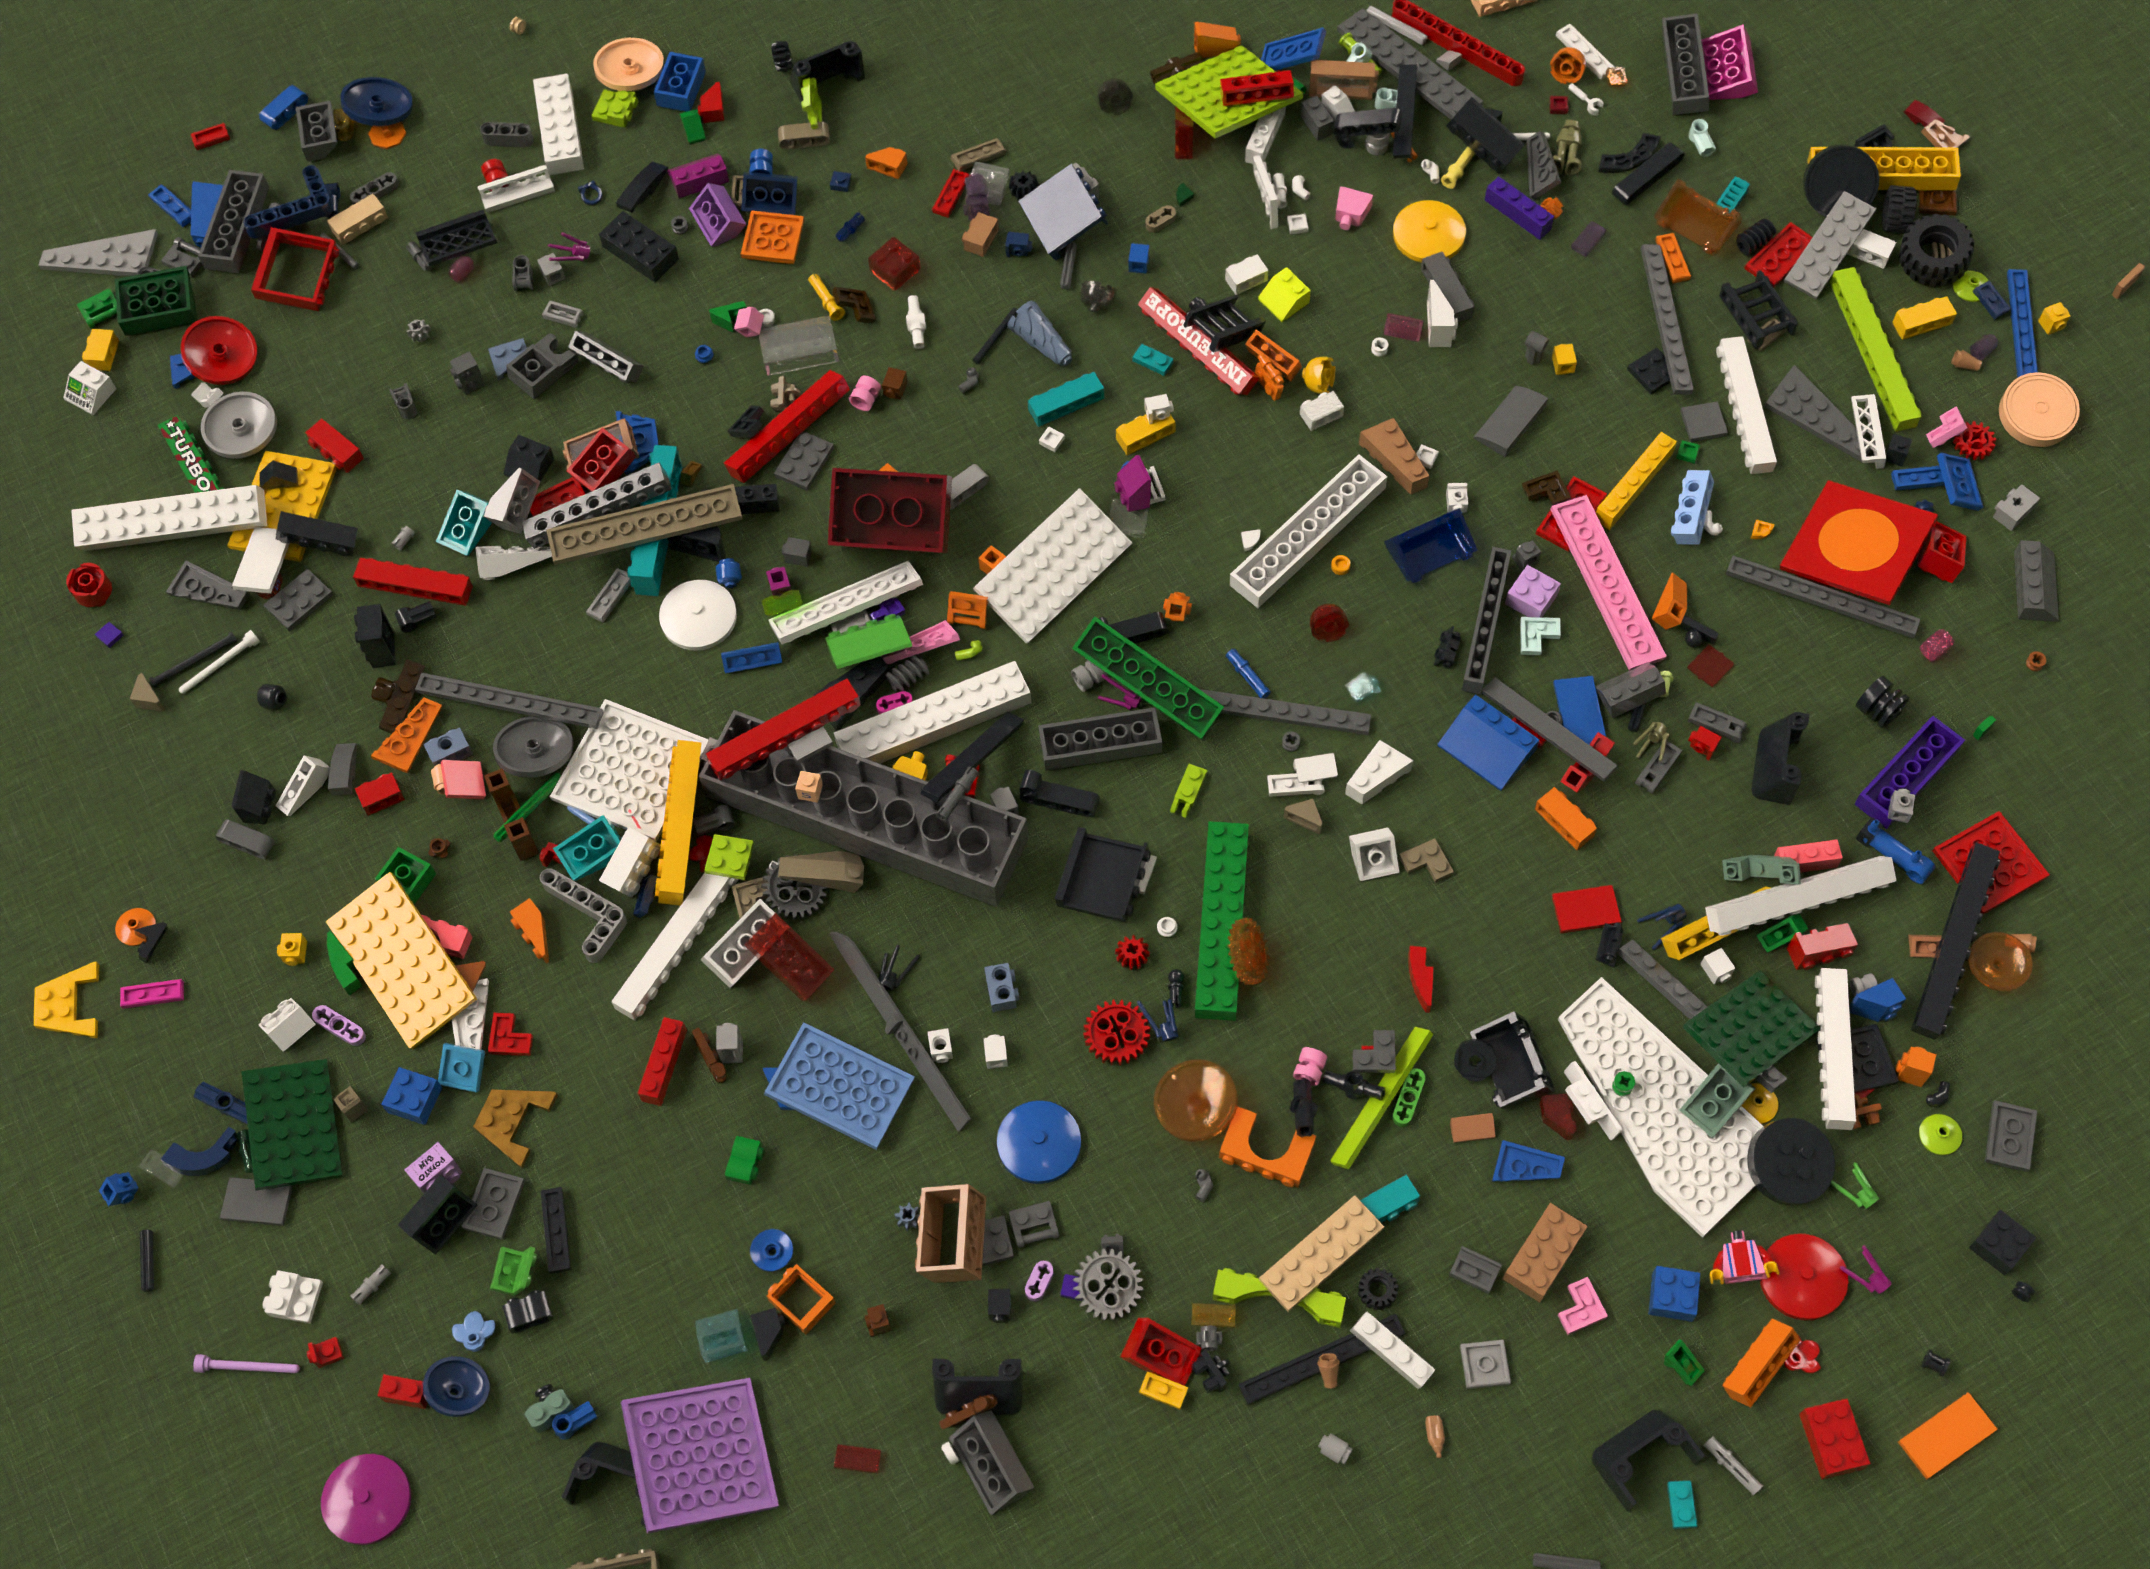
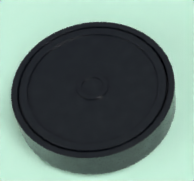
M1848 144L1833 145L1821 150L1811 159L1803 177V190L1808 203L1815 211L1825 217L1830 213L1844 191L1870 205L1879 188V172L1873 159L1862 149Z
M1784 1118L1770 1122L1757 1131L1748 1148L1747 1166L1753 1183L1764 1196L1779 1204L1798 1205L1817 1199L1827 1190L1833 1179L1835 1158L1830 1142L1819 1128L1802 1119Z

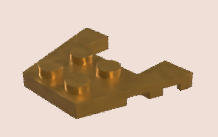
M491 1090L473 1127L508 1158L523 1168L531 1151L529 1148L515 1144L512 1141L529 1106L532 1105L550 1112L558 1095L556 1092Z

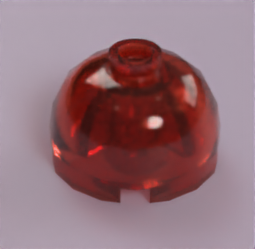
M1332 603L1318 606L1310 616L1309 625L1312 635L1319 641L1320 639H1326V642L1338 640L1345 635L1347 626L1349 628V622L1344 610Z

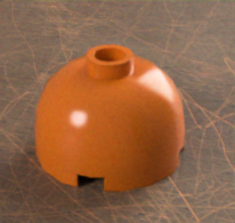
M1566 47L1560 49L1555 53L1550 62L1551 74L1562 84H1567V82L1576 83L1581 79L1586 69L1584 55L1576 48Z

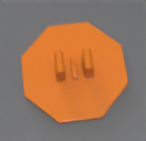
M402 122L388 126H373L368 134L374 146L389 149L400 145L406 135V131Z

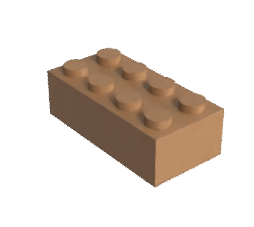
M1550 1203L1509 1266L1503 1280L1540 1303L1580 1241L1587 1226Z

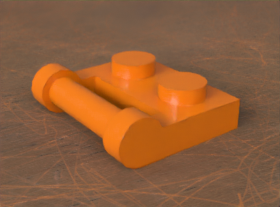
M950 591L947 622L949 624L959 623L979 626L980 629H986L988 597ZM955 613L980 616V619L955 615Z

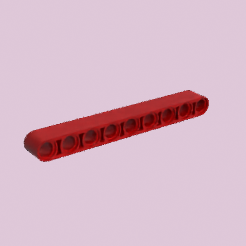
M1394 0L1392 17L1427 35V39L1448 51L1461 53V58L1505 83L1515 87L1522 84L1525 67L1521 63L1408 0Z

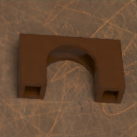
M503 768L484 775V778L505 823L520 806ZM520 818L504 825L520 861L539 854L526 820Z

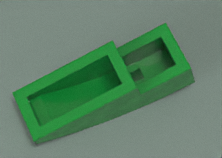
M329 931L327 933V948L331 966L338 981L350 996L361 988L362 984L352 972L356 969L353 964L354 960L333 933Z

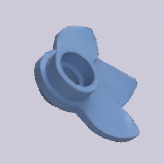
M473 1311L466 1316L464 1324L453 1325L452 1333L455 1340L463 1343L467 1350L476 1352L483 1348L485 1339L494 1333L495 1321L488 1320L484 1322L481 1314Z

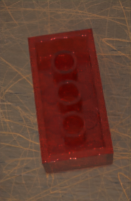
M776 913L771 915L743 944L801 1001L807 1000L834 971Z

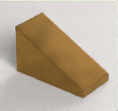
M691 461L681 471L680 484L691 487L702 464Z

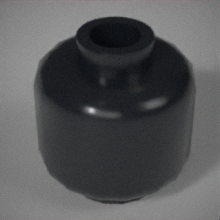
M264 684L257 692V701L263 708L279 710L285 705L287 694L280 685Z

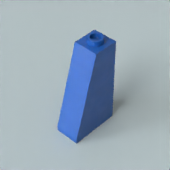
M201 182L192 183L191 237L196 246L201 247L224 185Z

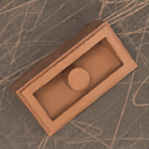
M1909 935L1910 956L1935 957L1942 935Z
M1493 1113L1456 1117L1450 1120L1453 1143L1495 1138Z

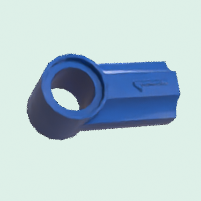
M589 1401L567 1414L556 1416L552 1426L560 1439H569L577 1430L598 1418ZM563 1423H568V1424H569V1426H568V1428H567L566 1430H564V1431H560V1430H559V1426H560L561 1424H563Z

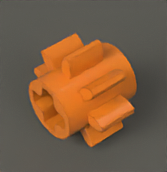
M1549 197L1541 204V207L1551 213L1554 219L1558 218L1563 212L1561 209L1563 205L1557 197L1554 199Z

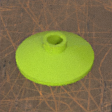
M1969 270L1965 271V274L1960 279L1957 278V281L1953 283V289L1961 299L1969 302H1978L1980 300L1973 293V290L1989 280L1983 274Z
M1934 1114L1928 1116L1921 1123L1919 1138L1923 1146L1930 1152L1937 1155H1949L1960 1147L1962 1131L1957 1122L1951 1117L1943 1114ZM1939 1130H1944L1946 1135H1942Z

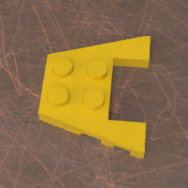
M92 962L35 987L34 1026L38 1029L98 1038V1020L96 1018L77 1020V985L98 982L99 964Z

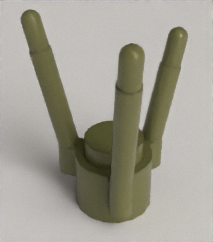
M1652 722L1650 727L1633 744L1637 745L1648 735L1647 741L1636 756L1640 758L1651 741L1658 743L1662 740L1659 761L1661 762L1663 761L1667 739L1670 735L1667 733V727L1663 723Z

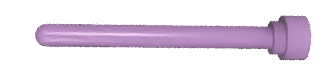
M196 1355L194 1359V1372L201 1373L210 1369L298 1373L300 1371V1366L297 1364L211 1360L207 1355Z

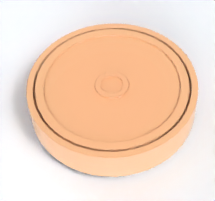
M2029 373L2018 377L2008 386L1999 404L2000 420L2006 431L2019 442L2035 447H2047L2064 440L2077 423L2080 412L2079 402L2072 388L2060 378L2047 373Z

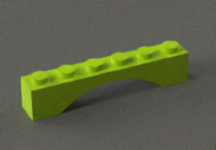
M1228 1268L1218 1269L1213 1300L1234 1305L1252 1297H1274L1256 1275L1251 1273L1241 1275L1237 1274L1235 1270ZM1315 1288L1297 1304L1310 1313L1319 1324L1340 1328L1346 1297H1342V1294L1337 1292L1323 1293L1320 1292V1289Z

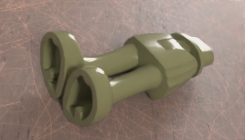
M1566 120L1557 137L1556 146L1558 147V153L1552 157L1558 174H1561L1563 171L1566 150L1569 151L1565 174L1574 175L1581 171L1582 162L1576 158L1577 151L1582 146L1581 128L1578 121Z

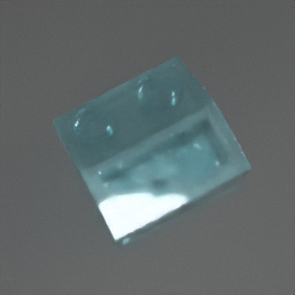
M738 1309L695 1321L699 1347L705 1363L748 1351Z

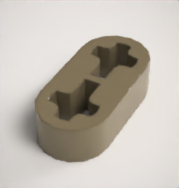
M1166 205L1148 215L1145 219L1146 229L1154 233L1173 223L1176 219L1175 208Z

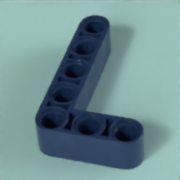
M306 166L302 171L310 196L250 214L244 218V226L249 237L260 238L269 235L271 227L285 230L332 213L333 206L316 166Z

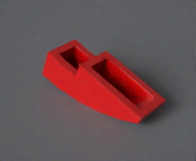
M1410 946L1408 967L1412 986L1422 1008L1426 1013H1430L1434 967L1425 966L1426 947Z

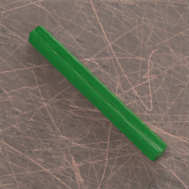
M555 773L494 833V839L498 842H503L508 837L504 825L520 818L525 820L553 792L562 775Z

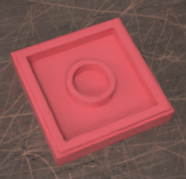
M442 760L440 764L446 798L484 799L486 797L481 762Z

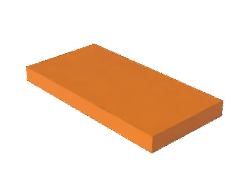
M1968 1392L1899 1440L1898 1443L1923 1476L1928 1479L1991 1435L1997 1428Z

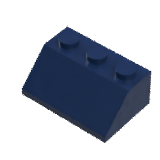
M744 172L741 211L751 212L752 210L795 215L798 176Z

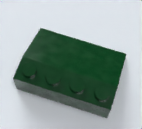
M187 266L115 279L118 324L125 336L190 324L197 321L196 304Z

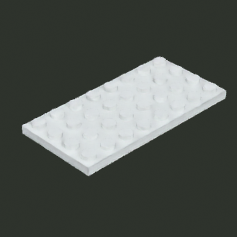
M1079 488L973 589L980 596L988 597V605L1027 644L1120 556L1132 542Z

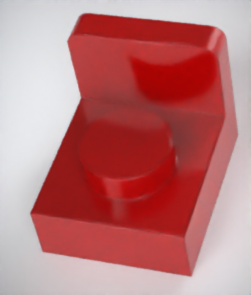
M548 842L547 846L541 850L540 861L543 866L548 867L552 859L562 864L553 850L558 845Z
M337 1337L316 1345L313 1342L308 1343L309 1351H307V1357L310 1363H314L318 1368L344 1359Z

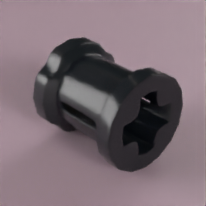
M1929 1349L1924 1356L1921 1367H1928L1943 1377L1951 1359H1944Z

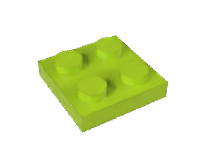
M714 834L705 866V873L745 880L754 847L753 840Z

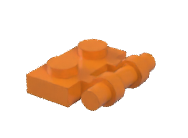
M1260 354L1258 356L1260 362L1257 363L1254 373L1260 377L1258 382L1261 383L1266 393L1275 401L1281 397L1284 379L1281 377L1280 371L1273 367L1272 361L1268 357L1266 358L1264 354Z

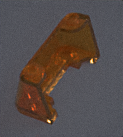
M1677 179L1654 215L1657 220L1656 224L1664 229L1668 227L1702 246V250L1710 255L1712 253L1717 254L1742 222L1741 213L1734 209L1729 213L1728 208H1723L1701 196L1693 188L1690 189L1685 186L1686 183Z

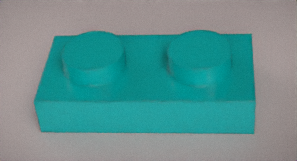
M1141 344L1133 355V362L1163 376L1166 375L1174 363L1173 358L1144 344Z
M1691 1481L1668 1482L1667 1487L1673 1529L1696 1528L1697 1521Z

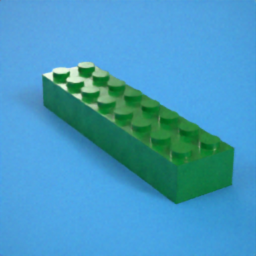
M1095 616L1072 648L1074 652L1200 740L1203 739L1224 709L1223 705Z

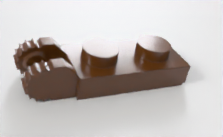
M699 1027L692 1030L693 1040L715 1081L718 1083L726 1082V1069L722 1063L717 1062L720 1059L715 1049H710L708 1044L711 1042L706 1032L702 1033Z
M992 1394L974 1399L973 1402L963 1405L962 1411L958 1412L957 1409L945 1414L946 1418L939 1421L941 1429L955 1427L971 1419L974 1415L984 1413L995 1407L998 1401L996 1396Z

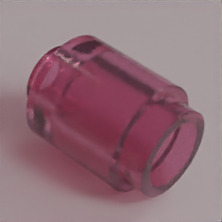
M460 256L449 268V276L456 282L463 281L475 268L473 265L474 261L468 256Z

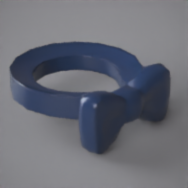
M594 180L578 187L584 203L595 205L601 201L602 192L596 186ZM592 188L598 192L597 199L593 201L587 200L584 196L586 189Z

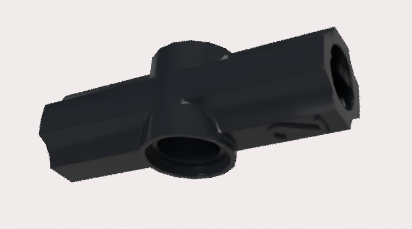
M1297 1079L1293 1083L1294 1098L1290 1104V1112L1295 1114L1297 1135L1300 1137H1310L1315 1133L1314 1117L1317 1113L1318 1105L1312 1100L1311 1082L1307 1079Z

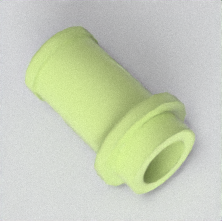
M1661 671L1660 674L1665 681L1666 694L1660 697H1668L1673 676L1669 671Z

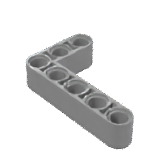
M554 869L543 870L540 874V881L548 893L599 921L582 945L586 959L591 963L599 962L627 924L623 910ZM554 878L553 882L547 883L549 879ZM571 888L568 892H563L564 889ZM587 897L585 901L579 902L581 898ZM598 907H604L601 911H596ZM615 916H620L618 920H612ZM609 932L607 936L600 937L602 933ZM597 948L594 953H589L591 949Z

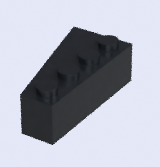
M881 656L863 661L815 693L814 696L848 679L858 694L862 707L866 699L886 680L885 674L889 672V666ZM855 711L848 712L837 721L829 723L836 731H839L845 722L852 718Z

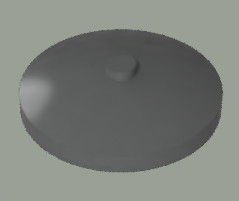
M535 716L520 718L509 723L501 729L493 743L494 757L499 767L503 768L505 772L518 777H539L552 773L569 760L573 751L572 734L564 723Z

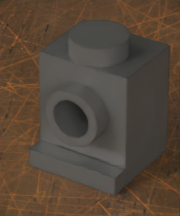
M1532 540L1520 544L1516 549V553L1512 555V559L1523 572L1527 565L1532 567L1539 563L1541 551Z

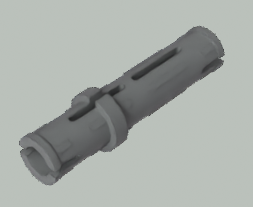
M968 767L961 779L956 781V786L936 812V816L940 820L947 821L961 798L970 791L971 784L979 775V772L973 767L972 769Z

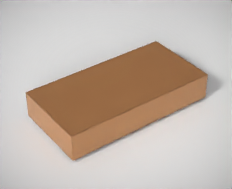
M2139 263L2117 284L2112 296L2116 299L2119 298L2140 278L2145 266Z

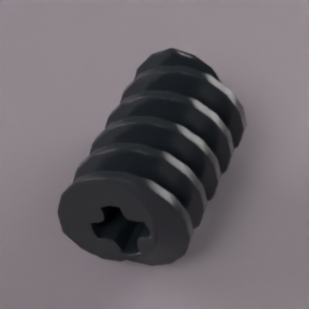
M1761 219L1737 235L1736 244L1743 255H1750L1756 248L1759 249L1767 241L1772 240V237L1777 234L1776 228L1769 219Z

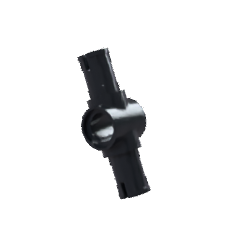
M1326 1070L1322 1078L1323 1083L1339 1087L1340 1090L1345 1091V1095L1350 1099L1369 1096L1382 1100L1386 1091L1385 1087L1376 1086L1364 1080L1359 1072L1351 1071L1341 1075Z

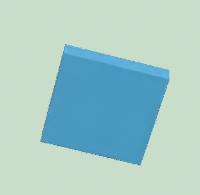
M449 1043L443 1044L438 1076L439 1084L478 1092L485 1051Z

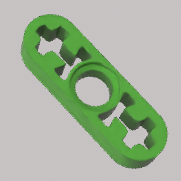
M1412 1069L1404 1081L1393 1113V1122L1399 1127L1408 1126L1412 1120L1425 1082V1074L1420 1069ZM1415 1075H1418V1079L1420 1081L1416 1082L1414 1089L1411 1087L1413 1081L1412 1078H1414ZM1405 1093H1412L1415 1096V1100L1408 1103L1403 1099V1095ZM1403 1107L1407 1108L1405 1114L1407 1118H1404L1402 1121L1399 1119V1115H1401Z

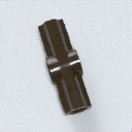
M1196 52L1181 59L1179 57L1169 59L1166 65L1150 71L1153 84L1155 85L1163 79L1203 63L1202 57L1199 52Z

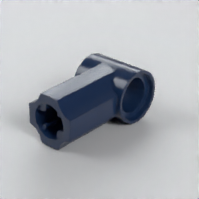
M338 183L324 184L333 206L332 213L326 216L328 218L338 214V199L341 196Z

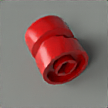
M490 159L481 167L486 183L508 177L504 164L499 159ZM505 184L502 187H508L510 184Z

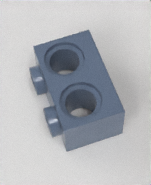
M1009 963L984 967L992 1012L1017 1008L1016 1001L1020 999L1018 988L1013 989L1012 982L1016 981L1014 969L1010 970ZM999 975H1004L1006 977L1004 980L996 979V977ZM1002 994L1009 995L1007 999L999 998Z

